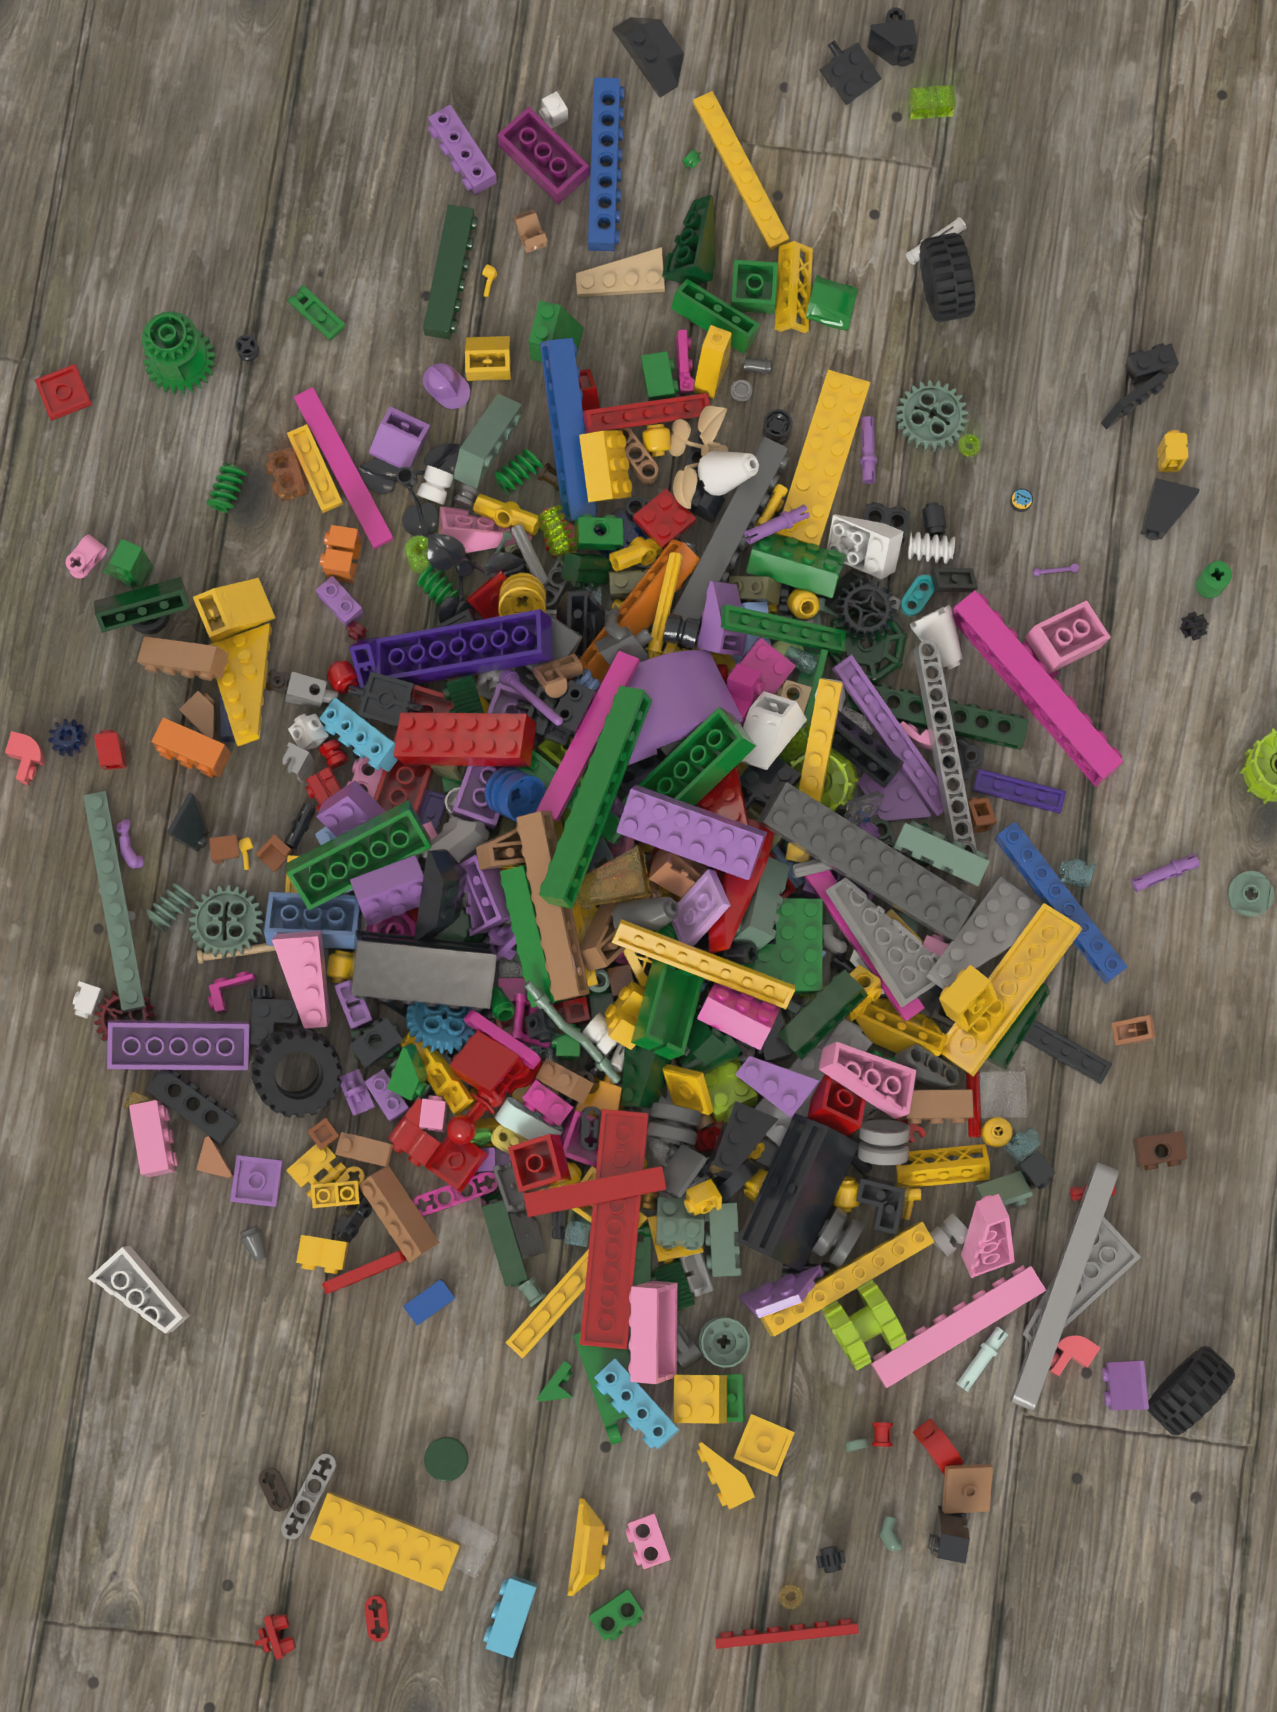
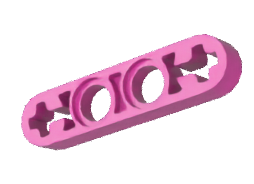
M470 1010L463 1018L464 1022L476 1032L477 1030L481 1031L520 1055L527 1067L534 1069L541 1061V1058L533 1050L476 1011Z
M484 1172L473 1176L468 1183L473 1187V1193L469 1197L462 1196L458 1190L451 1185H447L415 1197L413 1203L417 1206L420 1204L419 1200L421 1199L424 1202L432 1201L429 1196L434 1194V1201L438 1208L433 1209L434 1206L432 1204L426 1207L425 1212L418 1209L422 1216H427L496 1191L499 1185L494 1173ZM486 1176H489L490 1179H495L491 1189H488L487 1186L480 1187L482 1192L477 1194V1187L473 1180L478 1179V1184L485 1181ZM443 1191H447L451 1195V1201L445 1205L438 1201V1196Z

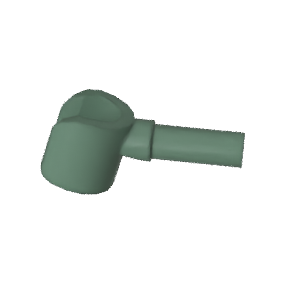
M818 598L820 603L818 612H824L837 618V612L825 607L826 599Z

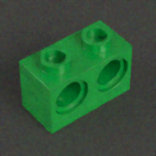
M628 1587L590 1613L589 1618L604 1641L608 1638L613 1641L623 1634L621 1629L628 1624L630 1627H633L643 1620L641 1615L644 1614V1611ZM624 1603H631L634 1606L635 1611L632 1615L626 1616L621 1612V1606ZM609 1616L614 1619L615 1625L613 1628L605 1629L602 1627L601 1620L604 1617Z

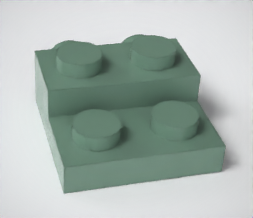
M658 1197L656 1245H661L662 1248L672 1249L675 1246H683L687 1250H697L698 1247L702 1248L704 1243V1214L701 1213L694 1216L693 1213H689L684 1204L686 1199Z

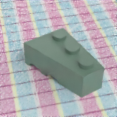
M722 1202V1209L717 1211L716 1207H714L710 1212L704 1214V1220L709 1222L710 1230L705 1232L706 1246L710 1245L711 1255H706L707 1269H711L713 1277L741 1276L739 1242H737V1202Z

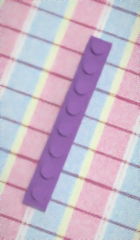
M852 655L848 656L834 666L832 670L838 679L843 681L845 689L886 748L904 761L901 767L902 771L934 817L939 816L944 811L936 775Z

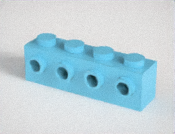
M337 698L332 700L319 718L320 721L326 724L324 729L333 736L336 733L340 735L338 740L347 747H350V745L354 746L353 752L361 758L368 757L370 760L367 763L379 771L380 768H383L389 772L398 760L393 756L395 742L359 716Z
M617 1359L610 1362L594 1377L598 1382L595 1385L604 1396L608 1393L614 1399L611 1404L619 1413L624 1411L630 1417L626 1421L635 1431L640 1429L645 1434L642 1439L651 1449L656 1447L660 1450L680 1431L637 1382H630L631 1375Z

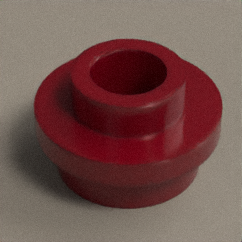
M352 621L350 625L346 626L347 635L355 641L366 639L365 634L367 630L362 625Z

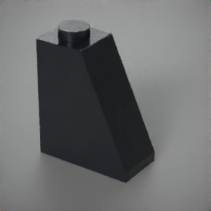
M1156 478L1152 484L1140 534L1145 535L1150 540H1162L1195 500L1200 489Z

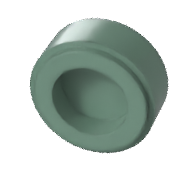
M863 1438L846 1442V1451L853 1452L869 1448L868 1439Z

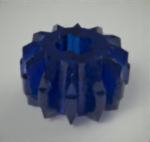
M65 718L62 721L63 725L55 722L57 729H50L49 733L53 737L48 739L53 744V751L59 750L60 756H64L67 752L69 757H73L74 750L80 754L82 751L79 746L87 745L82 740L88 737L86 732H82L84 726L82 724L77 725L75 719L69 723ZM67 734L72 738L70 741L64 738Z

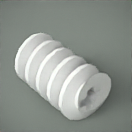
M910 532L908 558L911 560L913 555L916 554L918 561H920L922 556L925 555L926 561L929 562L931 557L934 556L935 563H938L940 558L943 557L944 564H947L949 559H953L955 537H952L950 542H948L945 535L939 541L937 534L930 540L929 533H926L923 539H921L920 532H916L914 538Z

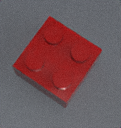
M547 1134L508 1147L520 1193L535 1192L571 1180L560 1135Z

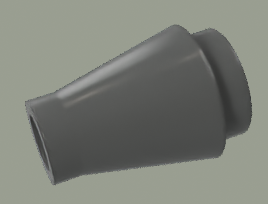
M257 1225L240 1232L242 1236L240 1240L253 1257L254 1262L267 1257L262 1230H259Z

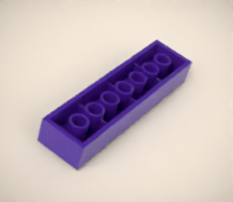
M541 609L376 639V673L415 685L553 661L552 619Z

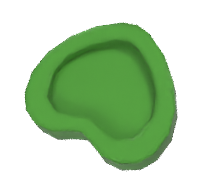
M489 1128L477 1129L474 1139L470 1142L476 1143L478 1146L488 1144L491 1141V1130Z

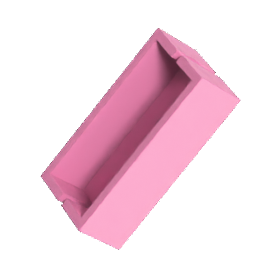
M649 1281L632 1286L629 1294V1301L631 1303V1315L629 1317V1325L631 1327V1338L629 1340L631 1361L628 1368L631 1375L630 1382L658 1384L677 1375V1283Z

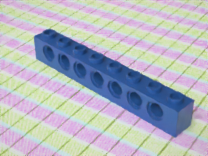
M594 77L588 232L589 251H615V244H619L620 230L615 229L616 223H620V210L616 209V202H621V189H617V182H621L622 168H618V161H622V148H618V141H623V127H619V120L624 118V107H620V100H624V86H620V78ZM605 101L614 102L612 105L604 104ZM605 121H611L613 124L610 126H606L603 123ZM609 141L612 145L604 146L602 143ZM604 162H610L612 165L609 167H604L601 164ZM604 182H608L611 184V186L605 188L602 187L601 184ZM602 203H608L610 204V207L602 208L600 207V205ZM603 223H606L610 227L607 229H602L599 226Z
M1016 821L997 834L994 840L1042 903L1047 904L1081 926L1082 930L1073 943L1105 984L1124 971L1127 965Z

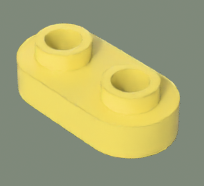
M503 1125L495 1128L491 1135V1141L494 1146L509 1154L508 1147L528 1141V1139ZM499 1134L505 1137V1141L499 1139Z

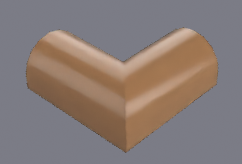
M575 654L532 669L535 678L547 695L553 698L564 695L567 690V679L583 674L582 664Z

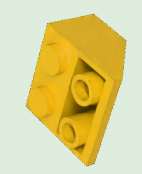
M510 336L466 337L465 372L467 381L511 380Z

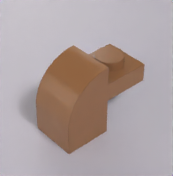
M533 209L512 216L526 253L547 246L546 234L541 229L537 214Z

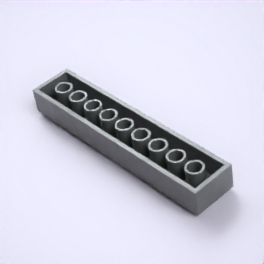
M766 437L763 438L755 454L759 463L758 472L738 486L672 614L681 615L684 621L687 618L699 619V629L701 628L702 612L705 608L706 591L710 581L729 582V572H734L739 562V552L744 553L748 545L746 539L749 537L744 536V531L756 527V522L760 517L759 514L763 513L768 504L770 494H773L776 484H779V475L784 476L789 466L790 457L787 456L789 448ZM679 641L678 646L681 647V649L688 648L682 646L681 641Z
M779 782L756 821L944 939L954 940L976 903L975 899L787 782Z

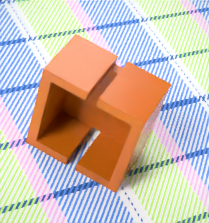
M331 525L330 532L326 531L324 544L327 545L326 553L321 555L320 566H323V572H325L327 580L333 576L338 582L354 584L357 564L352 563V560H359L362 545L359 531L354 528Z

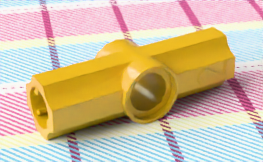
M479 494L474 503V513L494 520L501 528L514 527L521 524L526 533L536 535L541 526L540 516L520 509L519 505L513 501L504 503Z
M640 536L631 541L629 547L611 553L609 560L612 568L617 572L638 563L644 566L650 565L658 555H661L664 549L652 538L645 539Z

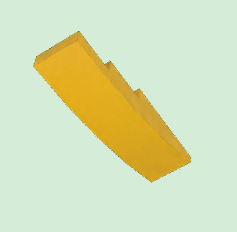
M409 1032L403 1038L405 1043L401 1045L402 1048L411 1043L416 1045L428 1075L427 1080L436 1095L445 1099L453 1114L460 1115L474 1101L473 1097L437 1049L431 1052V1046L429 1045L426 1048H422L423 1042L415 1043L416 1036L410 1037Z

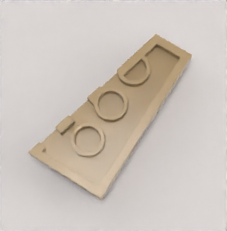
M662 247L576 273L577 297L665 292L664 278L662 277Z

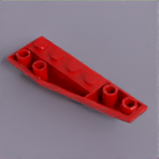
M748 819L749 826L767 832L752 877L746 880L713 868L731 906L708 930L709 951L711 953L730 948L769 859L774 833L758 824L756 820Z

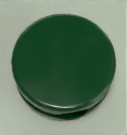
M453 1437L436 1439L428 1446L424 1455V1464L427 1472L436 1480L443 1482L452 1481L460 1477L465 1472L469 1461L466 1447L461 1441Z

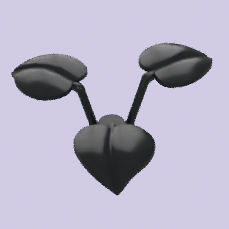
M448 443L433 448L424 459L426 467L429 465L454 475L461 446L455 443ZM379 458L359 466L364 482L374 492L388 494L393 491L395 482H399L411 493L416 506L407 508L402 516V524L410 535L421 541H426L428 534H434L439 523L438 511L430 502L420 505L413 490L418 482L417 475H424L425 471L417 469L413 471L409 467L399 469Z
M428 534L427 557L431 566L437 570H448L454 564L459 578V599L449 596L442 601L439 607L440 624L467 609H472L475 615L474 607L468 601L463 600V577L469 576L474 568L485 575H490L489 579L501 570L507 577L523 573L525 570L526 561L509 552H498L489 558L487 562L489 571L477 565L476 562L471 561L469 555L465 552L464 545L458 539L444 534Z

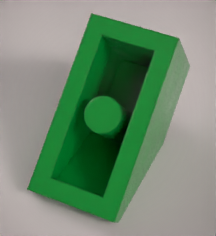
M411 1043L402 1048L387 1089L409 1100L422 1096L427 1087L425 1081L428 1075L415 1044Z

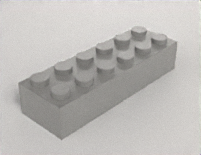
M844 1019L802 1060L798 1058L788 1070L817 1079L820 1083L825 1073L819 1070L823 1047L839 1042L866 1052L873 1042ZM819 1083L795 1112L796 1114L807 1118L810 1100ZM764 1097L755 1109L778 1119L766 1135L780 1146L793 1116L790 1118Z

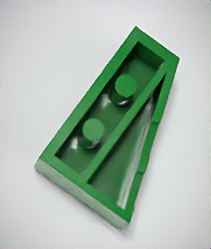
M121 539L113 549L102 572L123 581L122 584L130 589L135 587L142 588L153 568V564L142 547Z

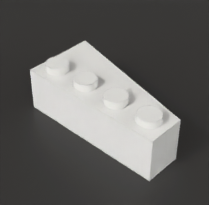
M131 1246L122 1247L88 1278L104 1288L106 1292L124 1302L123 1304L138 1312L144 1319L164 1333L173 1332L190 1316Z

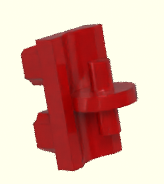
M274 1614L263 1618L269 1636L266 1635L265 1628L258 1629L260 1639L254 1641L255 1646L262 1644L264 1653L271 1651L269 1642H271L276 1660L281 1659L296 1648L293 1636L281 1639L279 1630L289 1627L287 1615L274 1616Z

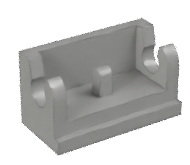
M289 742L287 745L288 750L283 757V765H286L288 759L291 758L292 760L288 765V773H295L297 780L303 783L314 760L310 752Z

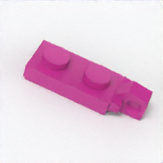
M679 330L675 338L679 393H692L694 379L689 373L692 372V358H688V351L691 350V337H687V330Z

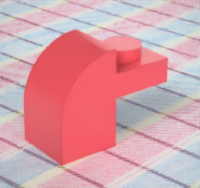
M11 731L5 753L11 758L21 760L16 779L22 784L29 785L30 781L34 780L37 767L35 765H45V754L41 746L34 739Z
M1082 1336L1063 1337L1057 1345V1349L1061 1352L1054 1354L1049 1372L1055 1376H1060L1070 1359H1073L1083 1367H1088L1100 1350V1347Z

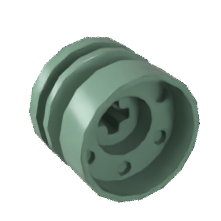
M726 1316L714 1317L708 1320L700 1329L698 1347L703 1357L713 1365L722 1368L733 1367L741 1363L747 1356L750 1348V1337L746 1328L737 1320ZM722 1335H725L729 1342L721 1348V1344L717 1343V1339H721Z

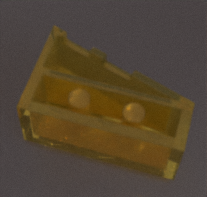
M636 846L586 874L576 898L577 905L584 908L651 895L644 849Z

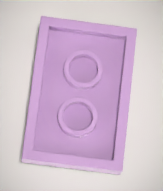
M708 869L677 903L679 907L678 916L671 923L678 940L687 945L694 946L731 906L715 870Z

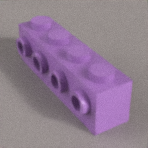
M451 105L428 117L429 126L427 129L433 139L437 137L439 140L440 150L444 156L448 155L452 160L450 164L455 173L460 172L463 177L461 179L467 191L471 190L476 196L497 183L496 173Z

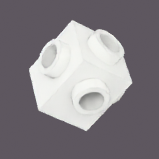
M302 714L294 719L295 723L288 729L297 746L306 751L317 748L329 737L316 714L309 716Z

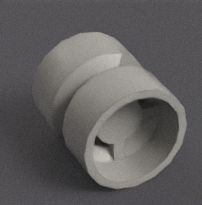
M953 1213L942 1221V1227L936 1226L929 1232L934 1240L933 1244L945 1257H948L957 1249V1244L962 1245L965 1242L968 1232L965 1225Z

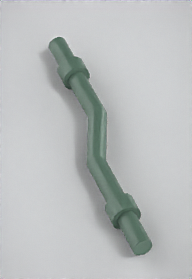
M531 980L526 982L524 987L533 996L535 1004L540 1009L543 1008L559 1029L581 1043L596 1061L595 1065L601 1072L604 1071L614 1084L620 1081L621 1077L612 1068L610 1060L605 1055L602 1056L586 1035L568 1024L551 1005L550 999L545 993H541Z

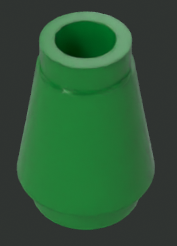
M494 987L491 997L493 1016L499 1021H507L513 1017L515 1006L502 988Z

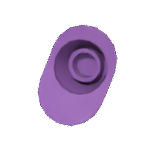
M444 363L434 364L424 373L423 385L425 389L445 408L458 409L469 400V384L450 365Z

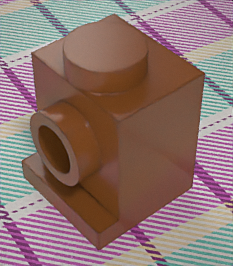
M973 797L968 799L973 833L989 831L997 823L989 798L979 799V797Z

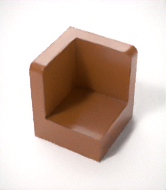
M275 834L256 852L258 858L273 872H276L284 864L288 855L293 854L292 850Z
M237 835L209 838L211 860L214 864L224 863L225 859L239 857V837Z
M324 1118L307 1131L321 1151L335 1140L339 1141L340 1134L327 1118Z

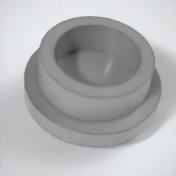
M737 380L732 384L730 393L734 400L745 402L750 399L753 390L749 382Z

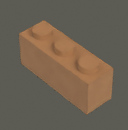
M913 1090L910 1114L900 1117V1120H908V1124H922V1120H930V1124H943L944 1120H952V1124L966 1123V1119L973 1118L972 1090Z

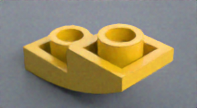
M357 1180L311 1185L313 1208L359 1204Z

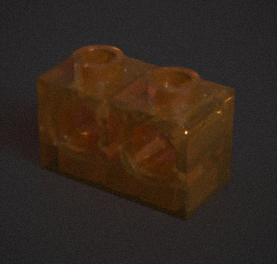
M290 447L267 454L269 462L265 463L269 475L273 474L275 482L271 483L275 496L279 495L283 502L306 495L307 490L294 448ZM281 461L288 462L287 466L284 468L277 467L278 463ZM288 481L294 483L289 489L283 488L284 483Z

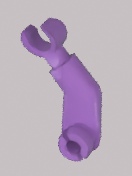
M123 819L116 825L117 832H121V837H119L120 854L130 868H142L144 858L139 855L136 856L131 847V838L128 833L130 820Z

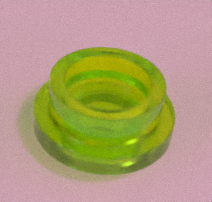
M972 434L964 435L958 443L959 451L965 456L976 455L981 447L978 437ZM971 443L973 448L968 449L965 444Z

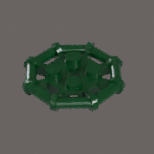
M860 606L863 609V615L873 612L870 607ZM854 608L848 611L849 617L853 619L857 616L859 620V612ZM879 609L880 611L886 613V610ZM845 618L832 619L830 622L831 628L846 631L848 627L840 625ZM879 619L878 622L866 620L863 627L875 626L882 619ZM888 620L886 622L890 625V629L895 635L889 636L883 627L881 629L884 635L880 636L878 631H875V639H872L871 634L867 633L869 642L873 643V646H869L868 649L860 645V641H864L862 639V632H859L857 638L854 637L856 630L852 629L850 633L846 632V656L852 655L860 666L869 667L870 673L865 674L873 685L878 684L879 680L903 666L902 658L908 636L907 633L903 632L896 620L895 622ZM892 641H896L894 657L888 654L889 643ZM828 652V656L835 665L843 661L839 654ZM883 659L890 662L877 672L875 671L874 665L879 664Z

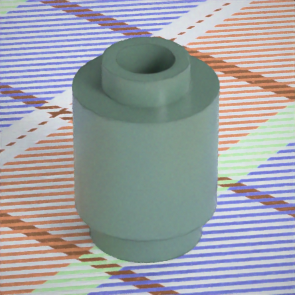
M595 969L596 976L601 979V983L590 986L589 990L592 992H602L610 984L609 975L602 969Z

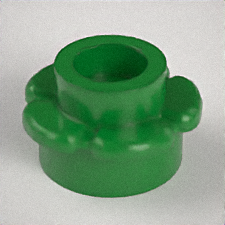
M693 149L682 160L686 165L685 168L690 166L693 169L702 160L699 157L701 152L698 153Z

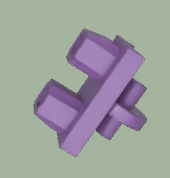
M511 924L507 928H491L488 932L490 938L488 942L495 948L497 953L496 961L501 957L511 960L517 953V946H515L517 943L511 929Z
M360 1069L340 1076L342 1080L341 1087L353 1116L375 1108Z

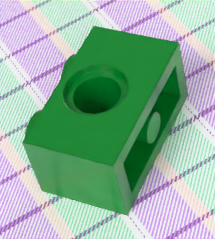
M591 514L581 515L574 523L575 549L620 550L623 545V519L616 518L614 515H605L602 518H595ZM594 528L601 529L603 531V535H597L594 532Z

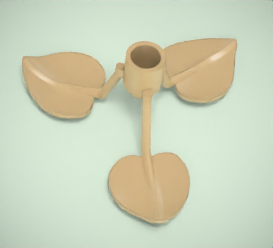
M707 406L703 409L698 421V429L701 432L700 438L704 445L688 441L691 428L687 421L681 419L674 421L671 426L670 454L675 457L681 456L685 451L686 444L700 448L702 457L714 450L728 451L726 445L713 441L728 409L715 406ZM699 462L686 465L684 471L679 470L673 482V493L680 505L691 509V501L697 485V473L693 468L698 467Z

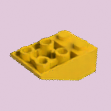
M259 578L214 588L193 597L209 638L213 643L275 619Z

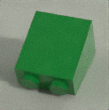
M539 300L528 341L530 359L542 362L540 343L548 340L573 338L578 353L584 327L561 305Z

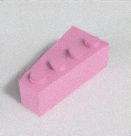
M322 931L275 934L272 942L303 1027H327L331 1018Z
M839 1042L823 1047L819 1066L820 1071L894 1119L910 1114L916 1077L915 1069Z
M999 1194L985 1196L976 1202L961 1253L971 1278L1015 1262L1010 1218Z

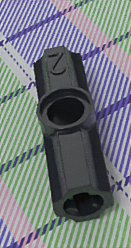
M696 943L693 946L711 953L709 951V943ZM732 943L729 949L723 950L721 958L737 964L754 965L755 960H757L758 951L754 944ZM722 951L711 954L721 957Z

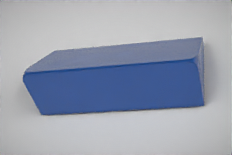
M441 1279L403 1307L418 1326L456 1298L443 1279Z

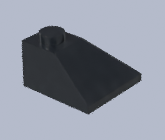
M189 792L167 833L175 841L198 852L200 848L203 849L209 840V836H207L209 831L200 802Z

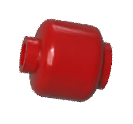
M349 661L333 662L326 674L327 680L334 691L340 694H348V690H352L349 688L350 685L358 687L359 682L355 668Z

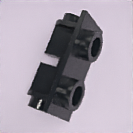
M359 1194V1204L347 1205L345 1210L351 1214L349 1217L343 1213L333 1226L335 1228L333 1230L334 1234L349 1243L356 1237L360 1226L372 1212L373 1207L367 1198Z

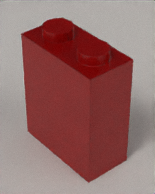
M477 1030L468 1039L460 1053L454 1056L449 1066L457 1077L495 1101H498L526 1065L520 1055Z

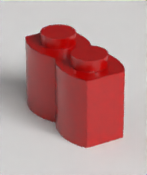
M404 1116L387 1138L392 1142V1149L399 1154L402 1151L410 1155L408 1160L417 1167H420L421 1164L426 1167L441 1146L439 1141Z

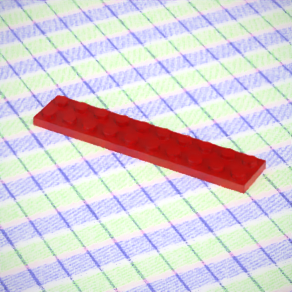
M602 1109L595 1179L643 1170L648 1113ZM641 1195L593 1204L580 1345L627 1349L631 1311L629 1294L634 1278Z

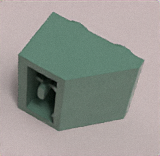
M1021 1171L974 1186L979 1201L985 1196L999 1194L1004 1206L1011 1204L1012 1208L1029 1203L1027 1198L1033 1196Z

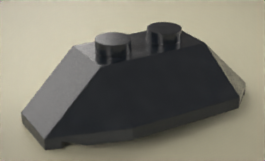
M630 17L613 28V32L659 98L678 87L684 52L661 19Z
M588 590L566 591L556 612L557 620L582 636L575 652L578 659H580L605 627V609Z
M446 849L427 852L415 940L434 938L460 917L467 872Z

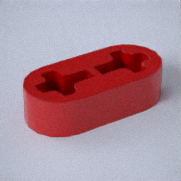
M373 1595L365 1603L367 1633L371 1640L381 1642L388 1637L390 1631L387 1603L382 1596ZM374 1599L377 1600V1603H382V1607L378 1609V1617H375L374 1609L369 1607V1605L373 1604ZM376 1620H379L381 1628H385V1632L381 1633V1637H378L377 1633L372 1632V1629L376 1628Z

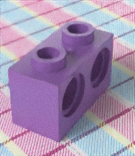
M333 576L316 589L320 600L345 627L350 625L352 621L357 622L364 616L361 606Z
M349 980L334 986L352 1030L364 1028L374 1022L367 1001L357 999L355 995H351Z
M383 1069L364 1083L388 1120L392 1123L406 1114L410 1108L401 1095L387 1089L390 1077Z

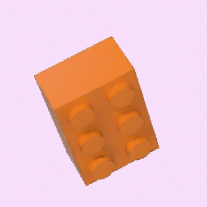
M164 717L151 741L160 756L168 760L175 758L180 761L179 764L189 769H192L194 766L200 770L201 774L209 778H213V775L220 778L231 755L225 744Z

